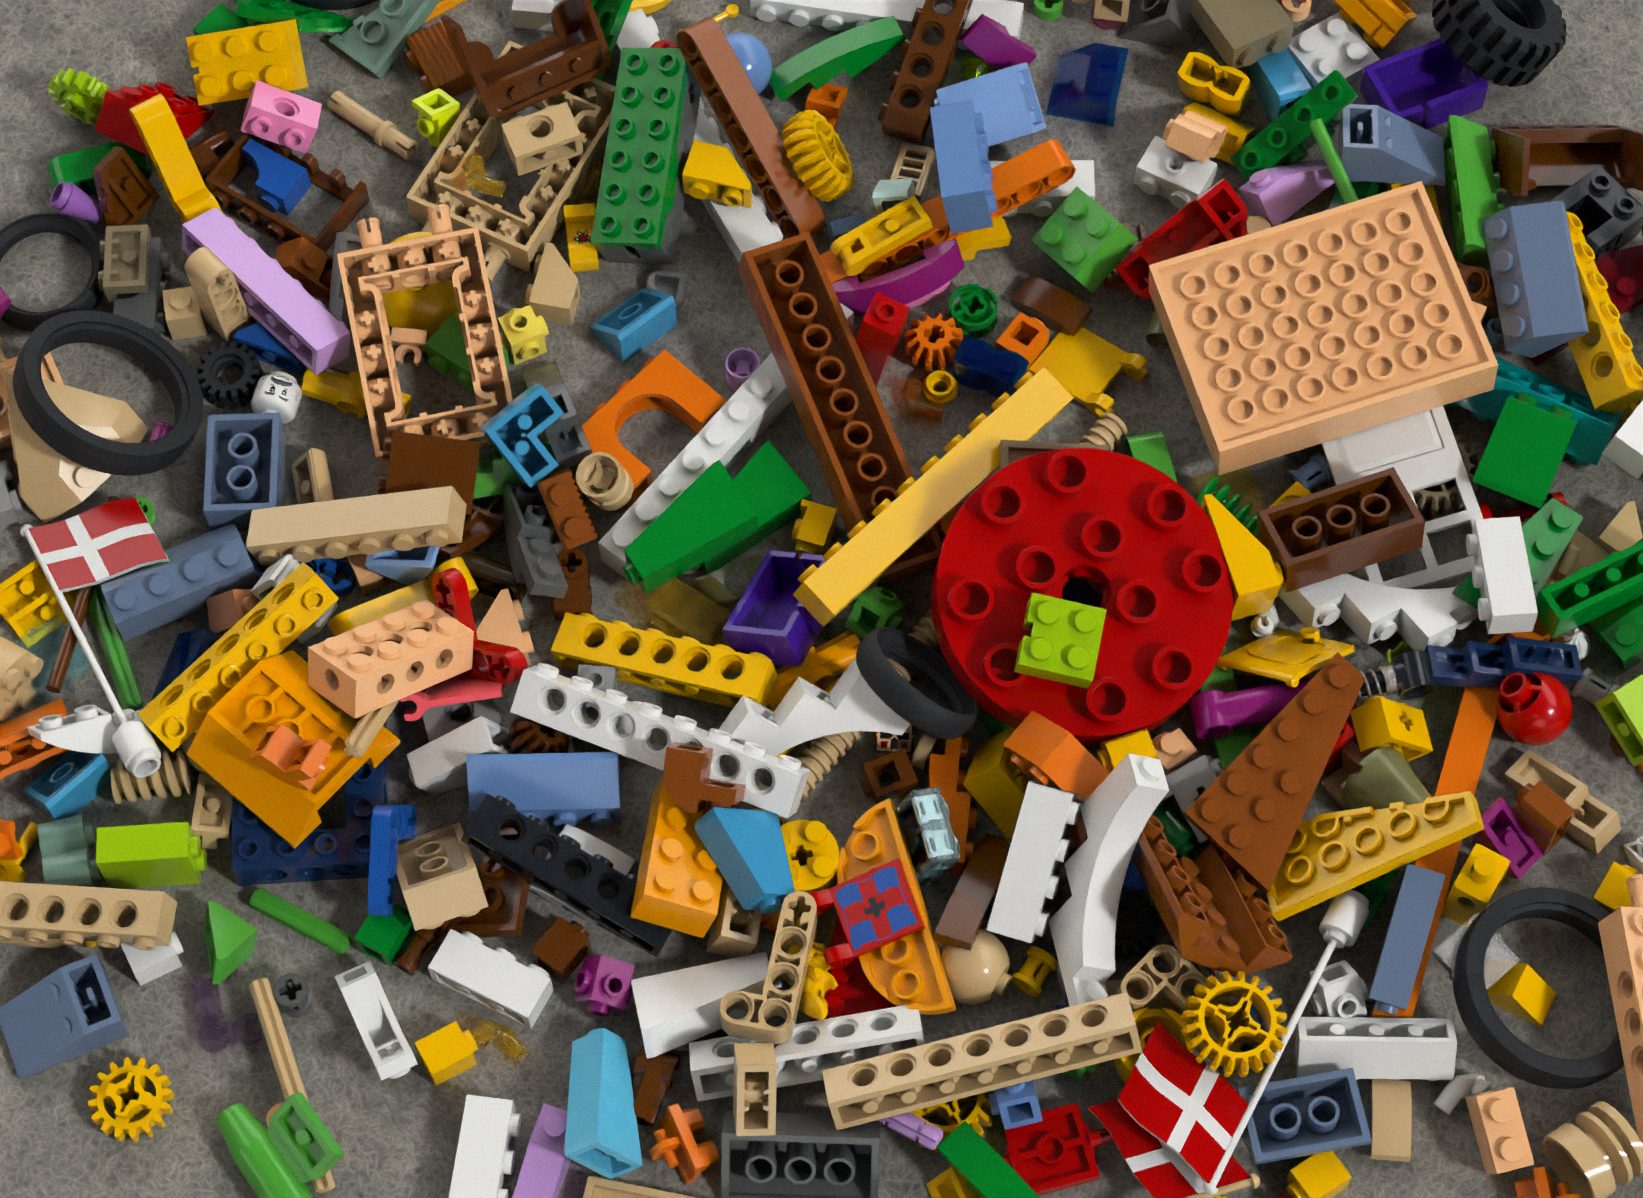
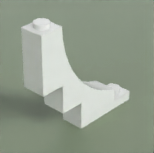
M854 658L830 693L798 677L774 712L743 695L719 730L731 734V740L743 745L745 742H753L764 746L767 749V754L777 756L803 742L843 732L870 731L902 736L910 723L891 710L874 693L861 675ZM725 755L723 759L724 767L729 772L736 773V760L730 755Z
M1128 753L1080 806L1088 839L1064 863L1072 896L1048 921L1069 1006L1108 997L1105 981L1116 971L1115 931L1125 874L1141 832L1158 804L1169 792L1161 759Z

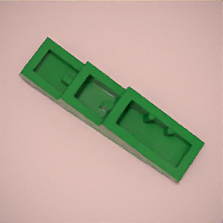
M894 16L866 23L827 38L796 54L772 70L769 82L776 96L781 101H784L808 82L817 90L842 71H845L853 78L907 38Z
M966 1121L936 1146L938 1154L965 1179L966 1186L979 1198H1040Z

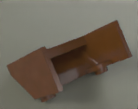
M563 0L559 2L551 12L554 34L497 59H494L490 48L480 41L467 42L461 25L448 15L441 17L461 70L483 108L497 118L512 115L602 75L611 64V53L591 0Z
M1609 124L1491 127V140L1495 141L1496 146L1495 164L1500 176V187L1507 190V195L1528 196L1529 190L1536 189V186L1573 185L1598 166H1601L1624 189L1634 188L1643 192V132L1620 125Z

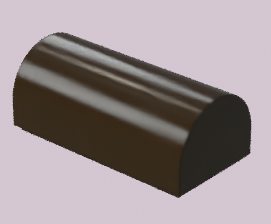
M469 551L458 556L464 560L479 589V593L496 598L502 589L508 588L512 601L519 599L520 604H522L528 588L526 584L516 583L510 565Z

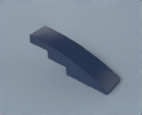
M1508 637L1503 645L1468 641L1463 649L1427 645L1424 650L1428 657L1435 685L1500 687L1502 681L1508 675L1515 672L1523 673L1528 677L1529 673H1546L1557 678L1560 682L1580 680L1583 676L1577 646L1571 644Z

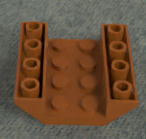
M1151 815L1140 834L1131 857L1181 957L1220 972L1228 971L1233 977H1236L1239 971H1243L1245 975L1289 962L1293 955L1286 944L1287 938L1272 918V909L1263 901L1258 891L1259 886L1212 842L1194 862L1187 857H1177L1176 850L1167 841L1162 831L1164 829L1162 823L1155 816Z

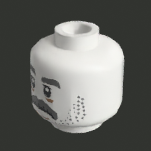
M280 371L271 372V374L262 376L257 382L251 400V409L254 413L280 412L283 424L289 423L296 416L302 398V390L293 376Z

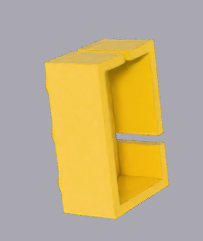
M296 19L186 37L191 67H198L199 74L193 75L199 106L249 98L256 80L285 91H294L308 87Z

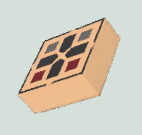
M910 724L902 736L876 732L875 757H882L905 748L908 758L912 759L914 726Z

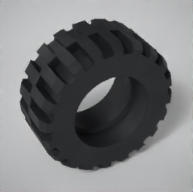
M1433 0V25L1435 30L1439 31V38L1443 45H1447L1451 50L1452 56L1455 59L1461 60L1464 63V67L1470 72L1475 71L1479 74L1480 78L1486 81L1492 80L1494 84L1499 86L1518 87L1531 83L1563 49L1566 42V21L1562 18L1560 6L1556 5L1553 0Z

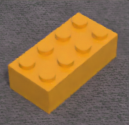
M663 775L652 794L630 917L703 938L717 916L723 875L696 833L694 823L710 811L712 807L708 806L709 801L706 800L705 809L696 814L683 810L668 795Z

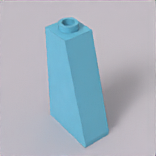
M605 1028L591 1030L586 1036L572 1041L564 1146L565 1157L609 1179L642 1167L626 1040Z

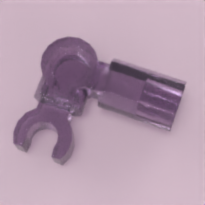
M211 978L196 980L192 983L197 1021L202 1024L199 1029V1040L204 1051L216 1054L225 1048L234 1047L235 1043L243 1042L246 1045H256L262 1041L261 1032L249 1034L245 1031L248 1025L259 1023L258 1014H245L238 1022L231 1023V1020L220 1021L223 1019L224 1014L219 985L211 984Z

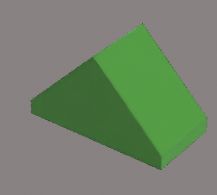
M215 901L207 902L203 933L211 984H220L252 955L258 929Z

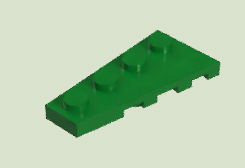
M1551 498L1522 525L1535 599L1538 597L1539 590L1545 585L1584 518L1554 498ZM1471 573L1454 589L1452 594L1478 609V599L1481 598L1480 589L1473 586Z

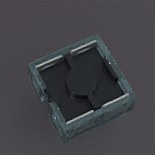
M940 787L912 790L896 807L919 887L933 885L943 875V871L949 869L960 858V843L957 836L953 834L949 821V806L942 797Z

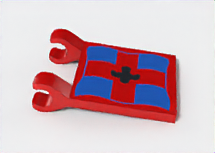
M898 858L832 888L810 893L817 904V916L825 913L835 905L848 943L830 947L823 952L826 963L835 970L848 965L855 958L925 928L902 864Z

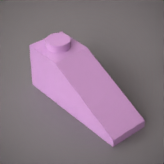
M1325 159L1263 169L1251 175L1249 181L1242 185L1239 191L1250 215H1264L1270 225L1274 227L1288 219L1335 181Z
M543 1104L529 1140L512 1198L558 1197L572 1161L565 1157L564 1151L566 1110Z

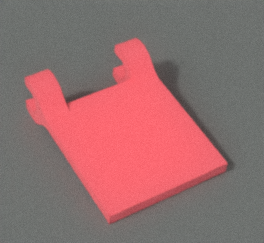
M456 675L400 699L401 702L407 700L414 701L417 705L416 709L405 711V721L418 720L427 709L432 707L502 697L507 685L464 675Z

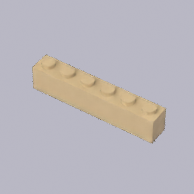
M453 486L254 509L251 512L246 548L261 566H270L287 554L292 555L293 559L298 562L307 563L314 559H341L349 555H375L379 552L393 550L410 551L413 548L427 546L444 547L447 544L462 543L467 504Z

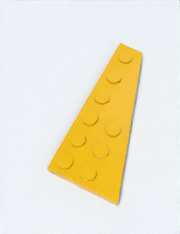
M1470 791L1427 797L1423 803L1406 805L1403 801L1390 803L1389 808L1374 810L1371 806L1318 814L1313 820L1301 821L1272 886L1267 893L1269 906L1273 912L1272 916L1278 922L1485 829L1476 798Z

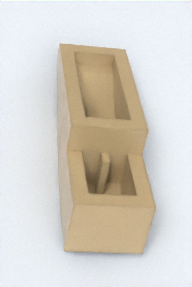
M1529 749L1504 773L1507 781L1518 792L1528 783L1535 786L1541 780L1573 807L1576 813L1569 823L1570 826L1566 833L1596 855L1621 830L1619 813L1589 795L1586 784Z

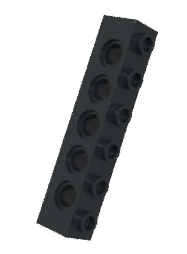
M489 794L486 795L464 830L461 839L463 843L655 957L658 956L673 929L630 917V906L633 905L637 876L629 873L625 876L613 869V863L599 854L592 856L580 849V843L572 837L564 834L560 837L548 830V825L540 818L533 815L526 817L516 811V806L510 800L502 796H496L495 798ZM512 827L517 831L519 838L513 841L505 840L501 837L499 829ZM536 846L547 848L551 858L548 860L537 859L532 853V848ZM571 865L577 866L582 870L584 877L579 880H573L566 875L564 868ZM601 885L611 886L616 892V898L610 900L602 898L598 893L597 887Z

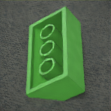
M1450 115L1443 138L1456 260L1463 265L1491 270L1482 220L1504 210L1503 203H1497L1496 192H1500L1499 172H1493L1492 161L1496 159L1495 141L1489 140L1487 127L1458 115Z

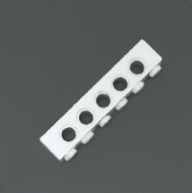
M907 1005L828 1018L823 1021L817 1020L795 1024L793 1034L788 1041L782 1044H774L777 1063L776 1088L824 1080L822 1070L925 1044L919 1010L906 1008ZM725 1036L689 1043L690 1071L697 1102L733 1096L734 1044L763 1042Z

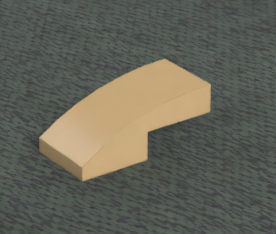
M1372 1079L1370 1085V1135L1372 1139L1370 1159L1410 1162L1412 1137L1411 1081Z

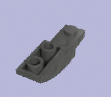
M556 361L524 373L523 377L528 388L534 383L543 385L565 413L545 429L559 468H570L580 464L586 456L592 454V450Z
M505 482L503 486L504 528L508 555L516 583L526 584L531 595L564 598L568 584L551 543L556 530L538 486L530 488L523 483Z

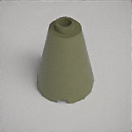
M1390 746L1376 749L1367 755L1359 763L1363 769L1357 777L1350 774L1342 791L1343 801L1350 809L1370 806L1374 810L1389 808L1390 803L1403 801L1406 805L1423 803L1427 797H1431L1401 752L1394 750Z

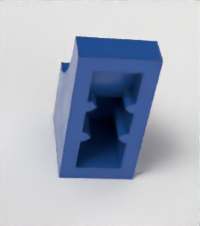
M249 139L242 149L247 166L259 175V179L255 183L259 203L271 213L279 211L288 216L311 187L307 169L260 143Z

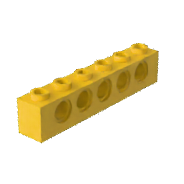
M1566 211L1589 333L1569 341L1568 345L1594 408L1616 415L1643 397V369L1635 360L1631 350L1633 348L1632 342L1624 333L1619 321L1620 313L1611 302L1607 293V282L1597 269L1594 261L1595 253L1587 244L1582 233V222L1574 213Z
M302 562L138 713V716L172 752L175 751L200 728L207 712L260 660L279 655L339 598L308 565Z
M566 612L551 648V653L560 667L578 671L579 664L616 667L617 679L620 682L731 708L735 707L743 695L767 707L778 677L772 660L761 653L750 652L745 654L736 652L723 644L710 646L701 644L698 640L688 636H682L679 639L666 636L662 631L648 628L645 631L632 628L629 624L615 620L612 623L601 621L588 613L575 615ZM603 641L600 646L591 647L594 643ZM637 649L634 654L625 655L629 650ZM665 657H672L666 663H659ZM699 665H706L700 671H693ZM741 673L735 679H727L731 674Z

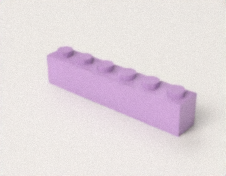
M215 207L182 224V250L190 256L195 250L201 247H208L233 272L247 311L315 375L349 356L351 332L346 324L338 321L327 311L321 301L314 299L297 279H293L286 273L276 259L270 258L253 238L244 234L232 218L226 217Z

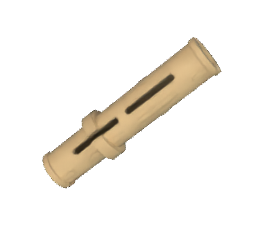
M340 90L331 95L330 98L337 101V103L335 104L328 100V109L373 137L377 145L388 147L406 161L412 159L416 154L409 148L412 147L418 150L419 143L397 130L396 124L389 120H382Z

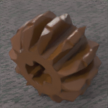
M519 715L511 723L508 736L505 739L511 745L509 751L511 754L567 753L572 742L566 733Z

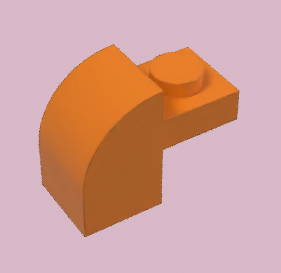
M278 724L267 728L248 759L272 776L302 790H311L330 760L326 755L332 746L321 738L305 741L283 724Z

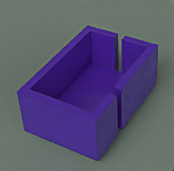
M1437 39L1364 67L1360 92L1368 105H1378L1418 126L1422 125L1424 129H1429L1447 122L1450 115L1463 116L1483 108L1488 83L1480 78L1479 74L1475 71L1470 72L1465 68L1461 60L1455 59L1452 56L1449 47L1443 45L1442 41Z
M767 551L723 628V632L734 651L745 654L757 652L767 656L772 660L773 664L801 667L814 643L812 637H817L823 626L793 596V593L801 585L797 579L812 564L819 568L826 562L822 557L823 555L803 553L799 559L796 552Z

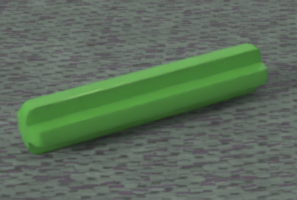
M257 888L250 897L249 904L251 908L339 954H345L352 943L349 933L262 888Z

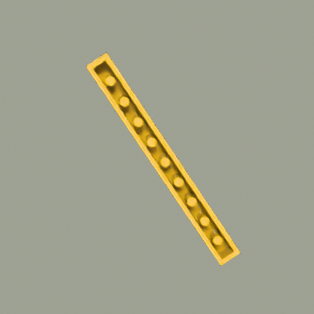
M1045 367L1035 375L1028 371L1014 385L1017 391L1012 396L1007 392L1001 395L990 406L994 410L993 413L988 417L981 413L967 427L971 432L965 438L958 434L943 448L947 452L945 456L939 459L934 455L920 469L923 475L917 481L912 476L896 490V493L899 495L898 498L893 502L886 498L872 511L875 518L869 524L864 520L860 521L847 534L851 539L844 546L837 542L822 556L826 561L822 566L817 568L812 564L799 576L797 580L801 585L793 593V596L823 627L999 468V444L1001 440L1029 441L1069 404L1074 397Z

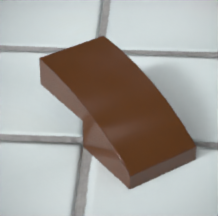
M1033 275L1028 276L1011 298L1014 308L1041 317L1046 327L1073 337L1093 313L1092 308L1073 294Z

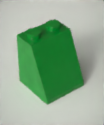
M1518 391L1517 396L1510 393L1507 397L1472 482L1542 508L1579 420L1572 417L1573 411L1556 404H1553L1551 409L1537 404L1539 401L1538 397Z

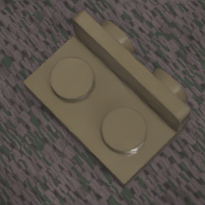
M148 224L106 226L105 240L100 241L99 247L101 260L104 261V270L98 272V286L100 292H105L109 304L114 303V299H117V294L148 292L151 235Z

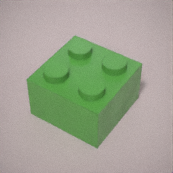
M1076 186L1031 240L1093 293L1139 239Z

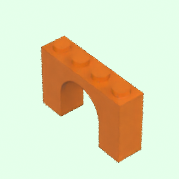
M664 349L657 357H650L643 364L641 371L632 380L624 381L617 389L616 394L607 403L603 402L594 409L591 418L582 425L592 453L604 452L611 454L630 474L633 480L634 491L631 499L625 505L626 508L629 509L653 483L651 469L619 442L617 437L623 423L640 411L658 409L673 414L698 434L726 403V399Z

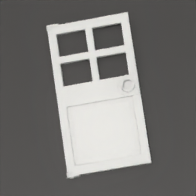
M1443 406L1321 443L1335 486L1394 467L1415 505L1413 491L1455 480L1465 507V511L1425 522L1422 548L1419 549L1426 567L1425 570L1383 582L1378 565L1375 563L1364 567L1368 581L1389 587L1418 589L1472 573V567L1475 566L1474 556L1438 566L1427 536L1428 534L1469 522L1473 530L1475 519H1483Z

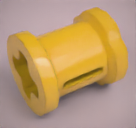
M1030 946L1027 951L1028 958L1019 972L1012 974L1011 982L1016 988L1032 997H1039L1042 992L1041 985L1050 971L1057 969L1058 961L1045 950Z

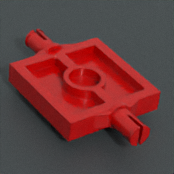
M1077 1102L1042 1111V1122L1007 1130L1004 1129L1002 1122V1129L1007 1142V1154L1001 1155V1157L1038 1196L1099 1180L1100 1173L1094 1157L1095 1146L1114 1142L1106 1128L1090 1131L1082 1119Z

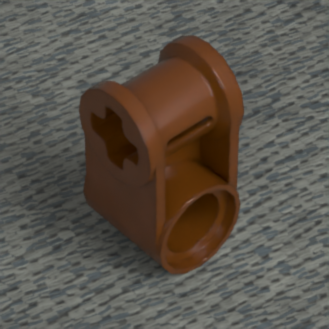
M572 548L567 551L563 549L557 555V559L568 584V589L564 598L554 597L555 620H563L566 612L579 615V613L593 615V612H591L592 589L590 586L587 556L578 548ZM576 565L575 572H568L570 571V566Z

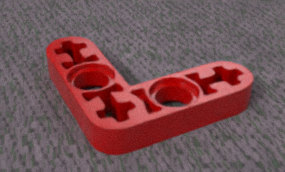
M449 568L435 574L432 579V588L436 607L474 631L472 669L459 675L505 685L520 680L523 670L528 668V664L519 649L478 640L468 586L463 574L456 568Z

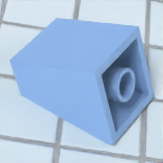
M1027 62L936 90L935 106L972 100L975 114L982 113L984 130L987 134L989 146L1047 128Z

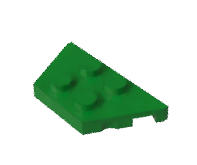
M230 0L236 16L248 18L247 23L254 26L296 19L299 34V32H346L354 25V18L287 0Z

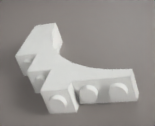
M1345 573L1287 593L1281 584L1278 591V596L1306 627L1318 628L1322 625L1328 626L1341 617L1366 646L1378 640H1386L1397 631L1414 651H1424L1427 645L1451 648L1454 644L1456 629L1461 630L1465 628L1472 620L1479 617L1478 609L1452 594L1457 586L1419 590L1389 587L1362 580Z

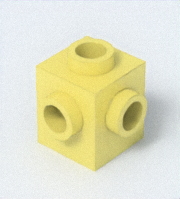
M530 305L511 309L503 316L497 318L502 347L507 349L514 365L547 352L545 336L549 335L548 327L542 315L535 316Z

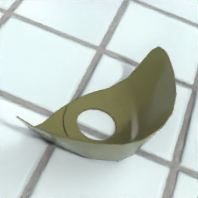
M754 555L738 561L748 571V583H750L763 560L761 555ZM738 562L694 580L711 603L724 605L739 600L742 597L746 588L735 595H731L725 588L727 577Z

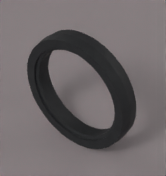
M80 310L61 313L49 318L40 324L24 343L14 368V396L18 408L33 431L47 445L64 457L79 465L103 473L137 476L157 472L168 467L191 444L203 415V395L200 384L191 366L180 352L162 336L148 327L112 313ZM71 343L101 344L134 357L154 372L167 388L175 409L174 428L161 438L143 443L117 442L102 438L81 428L66 417L48 395L41 375L43 357L50 351Z
M1538 887L1519 890L1506 895L1488 906L1472 922L1459 943L1453 964V990L1456 1005L1466 1029L1476 1044L1494 1063L1506 1072L1528 1083L1552 1089H1575L1589 1086L1619 1071L1624 1066L1618 1032L1606 1050L1587 1058H1557L1529 1047L1509 1031L1495 1012L1485 986L1484 961L1488 945L1496 931L1510 922L1524 918H1546L1569 925L1588 937L1603 952L1598 923L1611 913L1601 905L1577 893L1557 888Z

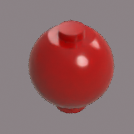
M1515 672L1508 675L1502 681L1497 700V717L1502 729L1510 738L1524 745L1541 746L1555 741L1566 731L1572 718V700L1566 687L1557 678L1540 672L1529 673V677L1523 673Z

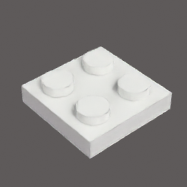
M1339 12L1292 37L1291 45L1287 47L1288 52L1298 67L1314 86L1334 70L1339 71L1346 81L1350 82L1363 74L1364 67L1380 61L1379 57L1354 27L1346 22Z

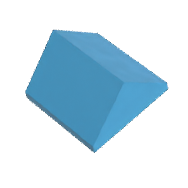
M643 287L589 326V329L624 364L678 325L675 300L670 294Z
M69 750L33 779L22 791L52 821L73 817L111 784V767L101 753Z

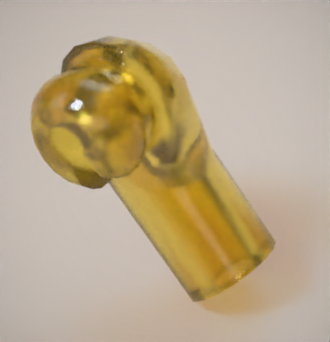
M478 154L467 156L466 164L463 165V173L469 187L474 191L502 198L506 182L488 177L483 166L485 161L482 156Z
M590 166L588 181L576 197L575 205L595 203L596 210L603 166Z
M486 1019L478 1022L479 1026L472 1030V1036L479 1045L487 1046L491 1040L499 1043L513 1063L522 1059L529 1052L509 1026Z

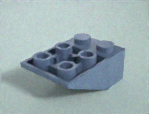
M1349 104L1341 111L1338 153L1350 181L1385 182L1388 184H1412L1422 181L1424 186H1445L1442 137L1378 105Z
M97 953L57 969L0 1007V1025L20 1080L130 1035L106 969Z

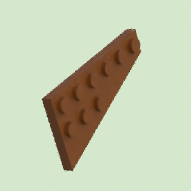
M1338 652L1183 813L1197 829L1266 893L1269 892L1365 680V677Z

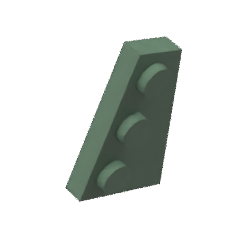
M381 0L378 8L366 17L361 15L353 21L354 26L342 35L337 33L328 41L381 79L406 47V37L412 36L413 33L419 30L441 0Z

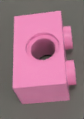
M256 80L245 107L240 131L306 154L317 131L322 104Z

